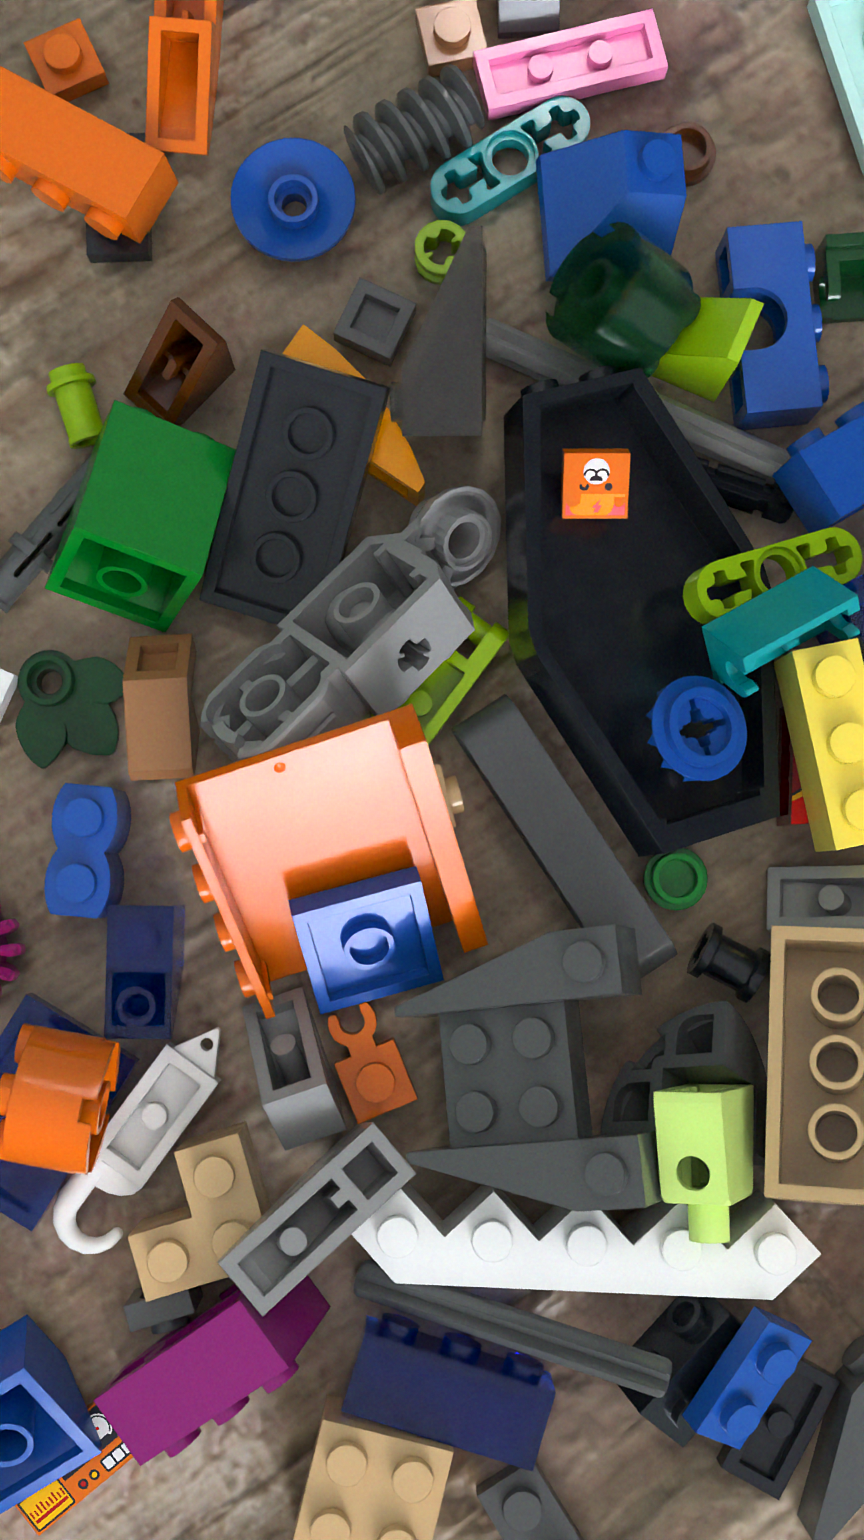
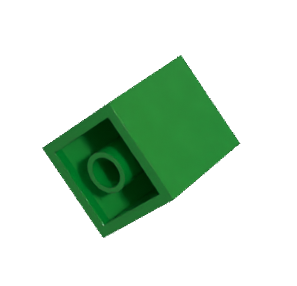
M114 400L97 437L45 589L166 633L203 576L236 449L221 444L204 433L192 432L158 418L148 410L131 407Z

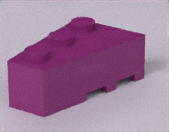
M308 1275L264 1316L257 1311L237 1285L233 1283L220 1293V1302L186 1325L170 1331L121 1368L93 1401L140 1466L163 1451L166 1452L169 1458L176 1456L200 1435L202 1431L200 1426L211 1419L215 1421L217 1426L226 1423L247 1405L250 1400L248 1397L250 1393L261 1386L266 1393H271L297 1372L299 1365L295 1361L296 1357L331 1307Z

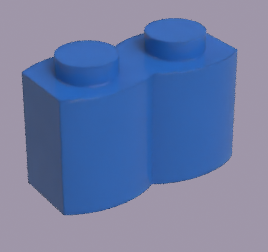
M65 783L56 797L52 812V832L58 849L49 862L44 884L45 900L50 914L97 919L112 917L117 910L124 890V869L119 853L127 841L131 826V808L125 791L112 787Z

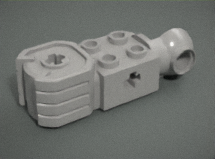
M465 485L445 489L435 496L421 501L412 512L409 525L401 533L367 536L277 625L281 632L270 643L255 649L208 695L201 714L200 727L210 738L214 739V742L225 754H228V757L234 763L370 718L369 713L377 716L395 710L404 704L409 696L475 630L471 612L459 600L454 589L459 585L468 583L479 575L494 556L500 539L501 517L496 502L484 490Z

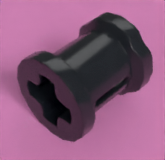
M711 923L702 934L692 953L687 973L696 978L704 974L735 990L737 999L747 1003L757 992L768 971L771 954L761 947L754 951L723 935V927Z

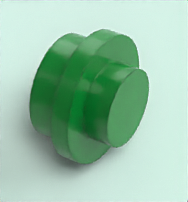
M686 848L665 854L653 855L644 869L643 883L646 893L655 904L665 909H687L695 905L702 898L707 888L708 875L703 861L698 855Z

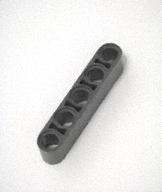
M504 694L453 727L452 732L465 754L579 927L617 924L634 928L641 979L675 957L678 953L666 931L512 700Z

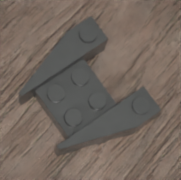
M610 924L548 932L394 1007L395 1017L427 1018L439 1016L450 1146L406 1152L407 1163L577 1212L647 1208L663 1201L660 1190L656 1130L593 1135L579 1001L642 995L634 928Z

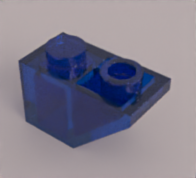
M108 905L104 1038H173L184 968L185 905Z

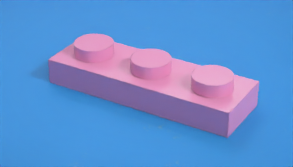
M653 9L473 51V68L487 121L528 112L550 98L557 96H568L578 100L665 79L668 69Z

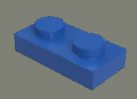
M754 1306L682 1414V1417L695 1433L740 1450L749 1435L758 1427L761 1417L785 1381L794 1373L797 1363L812 1340L798 1325Z

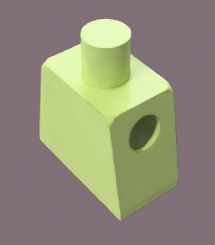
M685 1084L654 1091V1113L662 1200L666 1203L688 1204L689 1241L707 1244L729 1242V1205L752 1195L753 1085ZM705 1164L707 1165L710 1174L708 1173V1171H707V1169H706V1167H705Z

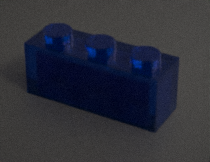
M383 1313L381 1319L369 1315L366 1316L345 1384L341 1407L342 1412L533 1471L556 1394L551 1373L544 1371V1364L518 1352H508L506 1358L481 1351L482 1345L478 1341L458 1333L447 1332L444 1334L443 1339L420 1332V1326L415 1321L398 1314Z

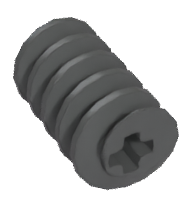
M449 64L440 70L439 81L429 75L421 79L418 84V94L407 87L400 90L396 98L397 107L386 99L379 101L375 105V120L369 113L364 111L357 113L353 116L354 133L347 126H344V134L362 175L370 186L381 195L386 192L384 172L389 170L402 184L408 180L405 166L406 160L411 159L424 172L429 169L427 149L432 147L445 161L451 157L449 137L454 136L467 149L473 145L470 126L475 124L478 128L483 129L485 125L480 104L471 85L457 66Z

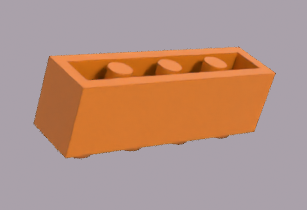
M0 66V180L11 184L16 177L32 186V193L55 210L64 212L66 207L69 206L84 214L86 223L103 236L117 240L120 234H123L141 244L179 183L165 153Z

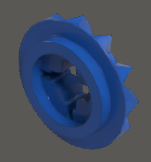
M696 675L679 678L656 693L658 698L655 705L645 715L652 721V735L647 743L657 747L663 758L662 768L675 770L682 775L683 782H710L727 775L737 766L746 747L747 727L739 703L726 687L713 679ZM691 720L693 723L702 722L703 725L712 723L714 727L705 731L706 734L699 737L698 741L693 737L686 738L681 736L679 731L683 729L684 725L690 723Z

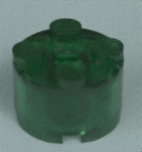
M624 222L609 224L615 231L603 237L598 236L594 232L590 233L564 259L550 287L549 293L556 297L557 300L554 316L546 311V325L549 333L556 340L598 368L614 365L617 373L642 368L647 378H649L656 371L660 358L670 349L682 329L689 326L696 319L701 307V298L693 291L691 275L684 265L631 225Z

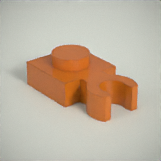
M369 1002L359 1004L365 1023L362 1029L357 1032L346 1031L341 1026L337 1013L331 1014L328 1017V1029L331 1036L339 1044L347 1046L350 1052L349 1056L335 1061L334 1065L358 1124L418 1100L417 1093L394 1037L378 1044L376 1043L373 1034L377 1025V1016Z

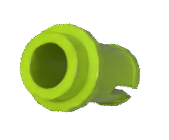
M83 363L66 364L51 370L48 373L51 383L47 385L46 391L49 396L56 398L69 437L68 443L70 448L81 449L94 446L103 426L92 387L96 384L94 374L87 373Z

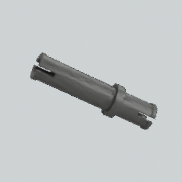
M91 454L64 486L57 491L52 500L22 535L16 531L9 538L8 542L12 546L0 559V609L5 613L10 611L13 603L42 570L47 574L51 570L53 564L51 559L57 553L73 506L71 508L70 506L75 502Z

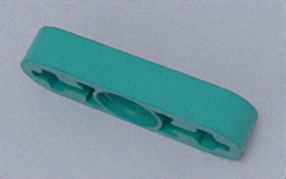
M568 96L550 98L440 165L434 172L430 184V204L436 217L439 220H449L459 226H464L536 184V159L539 157L536 144L545 140L542 148V154L587 141L590 130V116L585 106L578 100ZM556 120L562 127L572 124L571 139L566 140L561 133H558L545 140L550 135L552 121ZM514 148L525 156L527 166L516 175H505L494 167L492 162L493 156L501 149ZM477 165L481 166L483 179L476 182ZM454 183L459 189H464L473 184L469 188L468 202L462 204L457 197L446 200L448 184Z

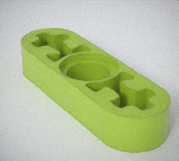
M829 527L720 559L694 571L688 577L683 588L684 604L689 614L695 620L702 624H707L768 591L769 589L763 584L760 576V568L765 559L777 562L783 568L786 580L807 569L805 561L822 553H833L837 564L834 566H823L818 569L844 585L852 581L861 569V548L854 536L848 531L838 527ZM739 580L741 592L731 595L722 601L709 599L707 588L713 585L714 587H721Z

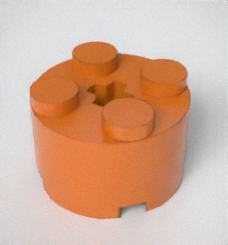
M24 1023L19 1032L15 1048L14 1060L15 1063H19L16 1074L3 1073L0 1079V1116H6L0 1123V1160L71 1174L88 1175V1172H92L99 1157L110 1114H107L106 1110L110 1092L115 1093L120 1064V1043L109 1041L102 1037Z

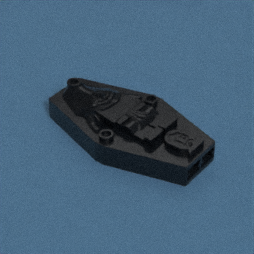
M607 365L584 373L578 378L579 382L559 386L557 379H546L533 383L520 391V399L503 416L508 635L517 667L638 857L665 854L780 816L774 659L745 675L747 678L752 679L759 688L758 691L747 697L740 696L725 683L722 684L739 703L747 727V741L743 756L731 772L710 782H683L681 774L673 769L661 767L663 758L657 747L647 743L652 735V721L645 716L655 705L658 698L656 693L671 682L685 676L697 675L715 680L702 631V626L705 624L695 620L689 614L684 604L683 588L685 582L694 571L714 561L754 550V547L642 368L617 373L614 365ZM562 448L629 449L631 457L627 519H562L560 514ZM762 563L760 568L761 580L767 589H771L764 564ZM739 580L721 587H714L713 585L707 588V595L710 600L718 599L722 601L731 595L741 592L742 589ZM691 720L690 723L684 725L683 729L679 731L681 736L686 738L693 737L698 741L699 737L706 734L705 731L714 727L712 723L703 725L702 722L693 723Z

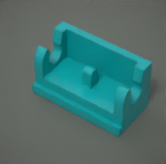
M812 566L702 626V631L714 679L720 684L725 683L740 696L747 697L758 691L759 688L752 679L745 676L746 674L827 630L842 641L859 635V629L853 623L847 622L841 615L842 613L850 616L860 610L858 595L818 568Z

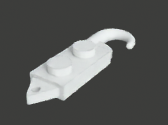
M219 1027L178 1045H174L172 1042L166 1044L108 1123L101 1151L93 1171L88 1172V1175L72 1174L59 1191L53 1206V1224L58 1237L70 1249L82 1254H99L112 1248L122 1238L123 1230L119 1227L113 1228L107 1234L100 1237L86 1235L77 1226V1211L95 1186L109 1194L127 1196L135 1194L147 1183L222 1080L216 1076L221 1029ZM209 1038L212 1040V1049L204 1048L202 1044L203 1039Z

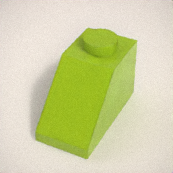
M680 297L671 318L659 313L644 349L655 353L646 374L711 402H715L742 357L764 303L752 298Z

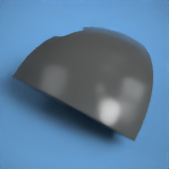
M726 1000L694 1007L662 1024L657 1029V1032L660 1034L659 1040L647 1050L639 1061H627L620 1070L606 1102L600 1134L656 1130L654 1091L685 1084L753 1085V1165L765 1166L767 1076L755 1040L741 1015Z

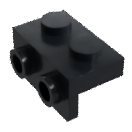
M677 1296L633 1344V1347L666 1357L672 1362V1373L664 1397L657 1398L621 1385L618 1386L643 1417L680 1446L684 1447L696 1433L682 1417V1414L743 1323L715 1297Z

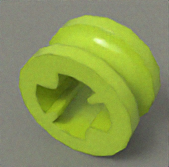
M436 220L425 225L415 239V265L418 273L426 281L434 285H448L456 282L464 275L469 264L470 242L467 233L458 224L449 220ZM440 241L451 244V254L459 253L458 257L448 256L444 265L433 262L432 251L425 253L426 249L436 250Z

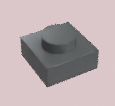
M359 278L333 332L334 341L391 366L416 314V303L363 278Z
M201 1286L148 1302L145 1301L142 1287L135 1289L123 1306L130 1332L150 1327L152 1334H163L186 1325L190 1322L189 1314L195 1313L203 1297Z

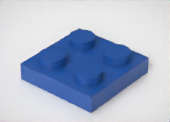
M416 866L288 900L320 1015L444 981L423 886Z

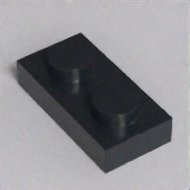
M801 1357L794 1373L785 1381L761 1417L758 1427L749 1435L741 1449L723 1444L716 1458L720 1467L779 1500L833 1398L840 1381L831 1372Z

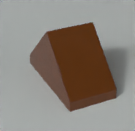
M179 297L172 299L123 394L137 407L148 410L158 418L181 426L236 370L226 341Z

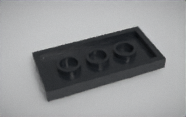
M269 349L261 350L199 598L200 601L278 625L344 560L391 387Z

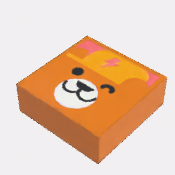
M562 448L560 503L562 519L628 518L631 457L628 448Z

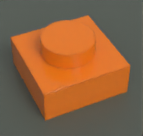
M80 18L23 42L44 89L67 102L109 84L105 71Z

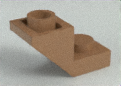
M192 633L129 638L122 682L128 773L131 781L189 778L195 776L200 730L191 697L196 660V647Z

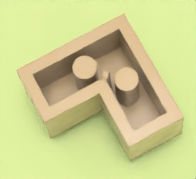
M246 1121L185 1139L174 1151L189 1206L142 1219L128 1235L146 1302L229 1277L217 1261L271 1207Z

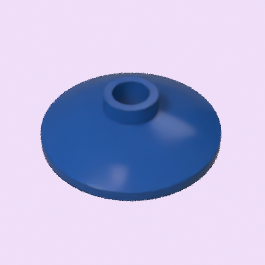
M304 138L278 139L257 148L240 165L231 188L232 213L242 236L260 253L281 261H306L330 251L347 233L355 213L354 183L343 161L326 146ZM291 202H300L306 207L305 212L298 216H288L284 209Z

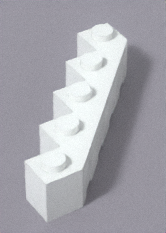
M407 1182L351 1234L394 1283L774 1300L821 1255L817 1248L771 1199L764 1197V1193L760 1189L729 1216L730 1241L717 1244L689 1241L687 1204L658 1202L644 1208L624 1228L617 1223L607 1210L577 1212L553 1205L542 1217L532 1224L502 1190L483 1184L450 1215L442 1220L413 1186Z

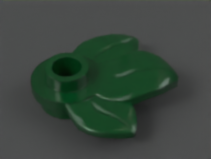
M44 650L30 656L22 665L18 675V689L25 703L18 714L15 724L18 740L29 759L38 767L46 769L57 759L67 743L72 748L91 755H113L116 752L119 741V725L116 715L109 704L123 697V671L114 663L100 657H89L74 661L68 655L55 650ZM50 672H58L62 677L60 689L53 694H46L42 688L44 676Z

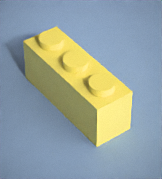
M854 638L791 651L776 660L774 667L815 852L835 851L864 845V662L859 640Z

